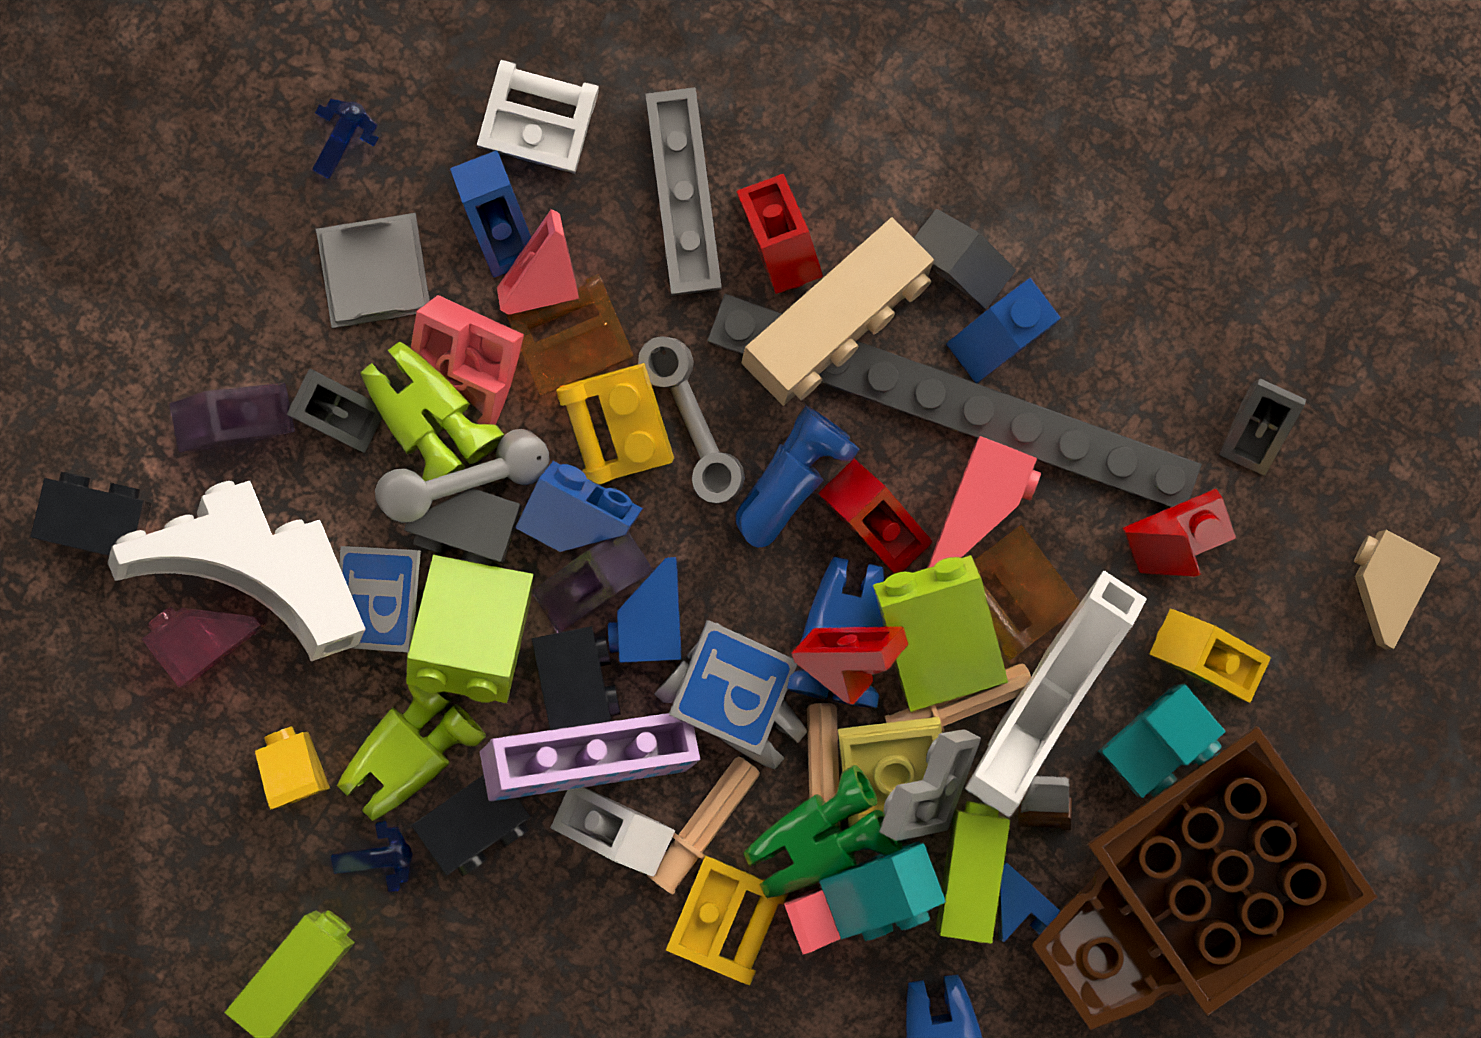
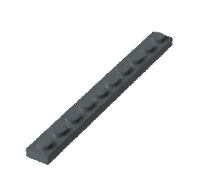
M724 294L707 342L743 355L745 347L782 314ZM856 341L859 345L858 349L844 364L836 367L831 363L819 374L822 378L821 384L975 439L982 436L1036 457L1037 461L1168 508L1190 499L1202 466L1201 463Z

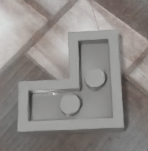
M965 729L939 733L938 738L933 741L927 752L926 762L928 766L923 780L896 785V788L887 797L883 808L885 818L880 833L895 841L947 831L981 738Z

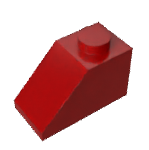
M784 174L737 190L739 201L775 294L801 287L808 282L822 278V270L810 232Z
M855 458L818 493L842 522L893 574L903 572L933 543L888 488Z

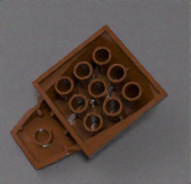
M1256 726L1088 842L1087 845L1099 860L1101 866L1094 873L1095 876L1061 910L1033 942L1032 946L1090 1030L1140 1012L1154 1005L1155 1001L1173 994L1182 996L1191 993L1203 1012L1208 1016L1378 897L1259 726Z

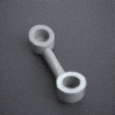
M663 336L652 338L643 345L639 352L638 364L645 363L651 384L670 389L701 458L693 470V487L699 497L707 502L722 503L730 501L743 488L745 479L743 466L732 455L719 452L687 381L693 371L694 361L692 353L686 344L678 339Z
M525 429L512 430L505 434L498 443L495 460L429 481H424L418 474L407 469H394L384 474L377 483L375 500L380 509L392 520L401 523L414 522L422 518L429 511L433 500L506 477L520 485L535 483L548 468L550 462L549 450L546 444L531 431Z

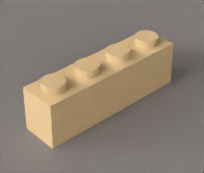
M891 217L745 347L741 363L783 406L795 395L800 400H803L820 384L822 378L819 374L831 363L836 367L844 364L858 349L859 345L856 341L869 330L875 335L891 321L895 315L892 308L904 298L912 302L923 293L931 283L928 275L935 259Z

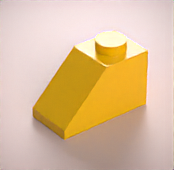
M1171 608L1157 633L1156 640L1149 655L1171 667L1251 703L1271 659L1267 654L1219 627Z
M293 726L265 736L264 739L267 746L255 750L270 809L284 807L330 789L309 732L295 734Z

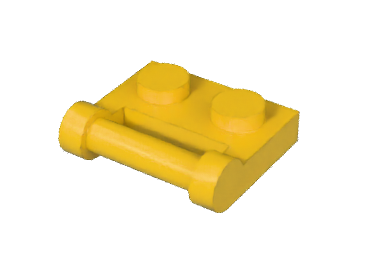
M645 363L573 382L556 389L560 405H566L586 467L582 472L586 475L587 479L600 485L618 477L673 462L674 455ZM596 395L599 396L618 457L609 461H604L585 401L586 398Z
M705 855L666 951L734 980L751 985L756 970L752 969L777 907L779 904L784 905L788 894L766 898L759 886L760 883L765 881L764 879ZM748 890L760 895L736 955L733 960H730L719 954L744 894Z

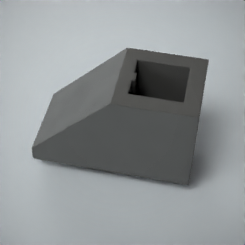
M471 488L429 509L422 518L414 522H406L404 531L415 535L413 545L442 554L444 545L463 550L461 558L463 561L491 566L492 561L504 564L523 506L519 503Z

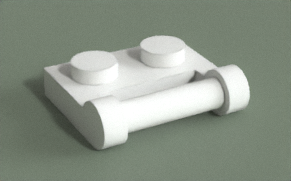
M501 60L477 147L492 152L497 150L499 154L575 174L597 100L599 86L585 82L582 87L518 70L515 63ZM510 89H515L576 106L575 114L572 119L507 101Z

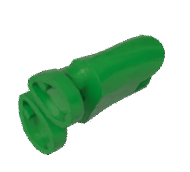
M853 765L843 771L837 793L829 801L825 802L820 795H814L782 817L744 851L743 855L749 867L772 859L776 854L787 849L794 863L784 870L777 871L759 884L766 898L777 897L819 883L820 880L855 867L857 861L854 852L871 849L883 856H887L902 850L900 840L895 841L880 833L885 818L884 813L880 810H874L865 815L844 831L839 826L838 822L852 815L864 812L877 805L878 802L871 783L858 766Z

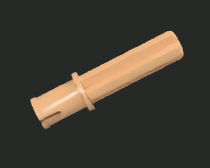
M1018 664L1005 669L1008 683L912 712L907 708L892 715L888 714L884 716L886 723L939 717L941 730L944 732L943 726L1016 698L1030 680L1031 674L1025 664Z
M814 703L807 707L809 799L818 794L827 802L835 796L839 786L837 707L831 703Z
M735 758L679 835L674 832L673 838L675 840L665 852L655 876H647L673 895L676 891L675 889L697 859L701 858L704 860L705 855L703 851L757 780L760 774L758 769L744 758Z

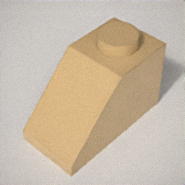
M1388 530L1378 532L1375 538L1368 535L1354 559L1355 563L1361 565L1355 575V579L1376 645L1385 650L1395 648L1441 559Z

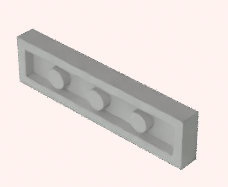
M696 87L647 93L645 95L671 295L721 290Z

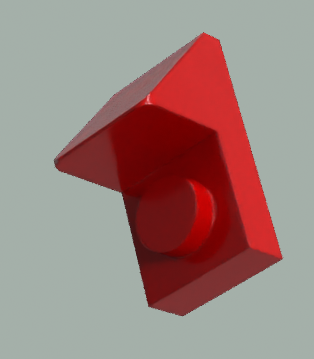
M1217 489L1123 527L1136 567L1140 573L1199 576L1201 572L1195 556L1236 539L1223 497Z
M903 626L813 628L791 654L798 666L844 702L852 705L872 684V674L881 673L889 669L909 644Z

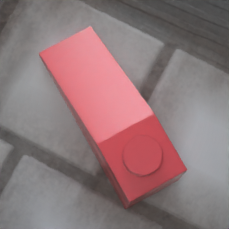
M982 436L977 438L927 568L935 566L937 562L945 558L963 557L1019 506L1021 498L1031 500L1041 472L1033 470L1037 460L1036 457Z

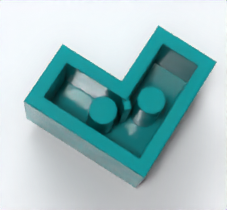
M1185 684L1173 685L1102 746L1098 753L1137 797L1143 798L1148 793L1155 797L1177 780L1172 772L1180 765L1191 763L1192 765L1197 764L1200 766L1211 758L1222 747L1217 739L1226 731Z
M920 841L902 846V850L887 856L879 854L840 874L820 880L841 939L862 933L864 941H869L894 931L892 923H896L900 930L917 926L930 920L927 913L928 910L946 902L924 843L921 844Z

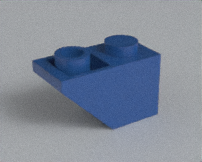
M552 461L538 479L515 528L562 552L626 535L643 508L632 503L625 493L613 488H604L587 479L580 469L572 465L559 464Z

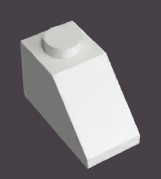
M585 787L567 790L550 827L617 863L652 877L655 876L675 830Z

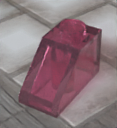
M169 607L147 624L151 632L142 638V641L179 688H187L262 630L266 624L259 617L181 608L175 612L172 607Z

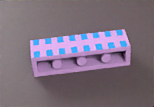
M669 713L495 738L480 751L489 801L682 773L700 761L694 726L669 716Z

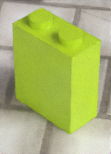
M433 555L407 657L406 684L417 686L421 690L430 693L445 691L466 695L472 700L483 703L492 701L507 703L530 607L533 574Z
M971 555L963 558H945L937 562L933 567L913 573H895L885 581L873 584L884 627L903 626L909 645L897 657L894 663L910 712L1008 683L982 580Z
M966 801L965 811L957 809L954 811L941 888L946 902L939 905L935 929L940 936L992 944L1010 819L999 816V810L987 804Z
M315 910L305 915L224 1013L254 1038H276L355 942L347 936L351 928L329 910L325 914H320Z

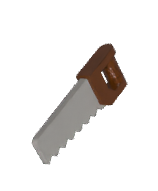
M1034 776L1029 790H1027L1026 797H1023L1019 803V827H1049L1071 830L1072 798H1069V779L1064 777Z

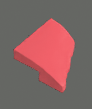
M437 295L416 311L411 349L432 365L483 414L476 421L478 424L496 425L514 377L524 334Z

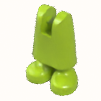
M400 341L388 349V351L396 360L401 372H405L413 382L399 393L394 391L390 386L391 382L380 373L372 363L360 372L375 406L406 454H411L416 450H419L425 461L422 476L424 481L465 469L460 459L437 436L443 430H446L460 453L470 464L487 456L498 446V443L504 436L499 427L494 424H475L469 421L463 415L470 405L467 400L422 356Z
M408 684V689L412 695V702L408 709L402 714L392 707L364 741L342 774L336 786L346 796H349L358 786L364 784L369 779L368 776L371 773L384 785L381 790L379 789L373 794L371 800L362 809V812L372 821L406 801L446 768L450 762L443 753L448 748L458 743L466 746H478L486 738V734L476 721L457 704H454L445 713L440 723L427 737L423 738L419 735L420 729L452 701L447 692L430 693L421 690L417 686Z

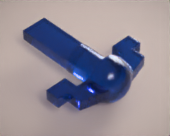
M330 99L326 107L323 105L318 106L315 113L330 121L334 113L338 114L340 118L312 170L330 179L358 126L364 129L359 139L375 146L379 137L373 135L378 125L366 113L365 108L361 104L354 101L344 102Z
M386 821L376 822L375 827L378 839L388 838L389 846L331 855L334 874L394 866L395 874L386 876L389 892L399 891V883L409 880L410 863L413 857L412 849L406 843L399 828H388Z

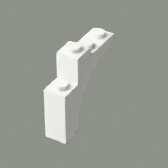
M233 481L216 484L209 488L205 495L201 497L197 511L198 518L194 519L193 515L180 516L165 525V529L147 535L143 530L128 533L116 541V545H113L111 548L108 565L115 581L140 575L176 573L216 580L252 596L284 621L297 636L311 661L357 646L364 634L365 627L321 521L317 520L304 524L303 520H295L276 529L275 534L272 535L250 481L237 485Z
M1103 570L1045 651L1030 680L1002 717L987 744L989 747L965 789L978 796L987 805L996 808L1008 817L1011 816L1072 714L1133 626L1147 598Z

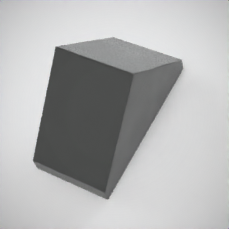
M937 208L914 237L935 259L931 269L984 310L988 308L1016 271L979 232Z
M310 368L287 413L293 419L363 453L366 452L382 420V416L372 400Z
M1260 378L1250 384L1219 455L1265 476L1305 406L1306 399Z

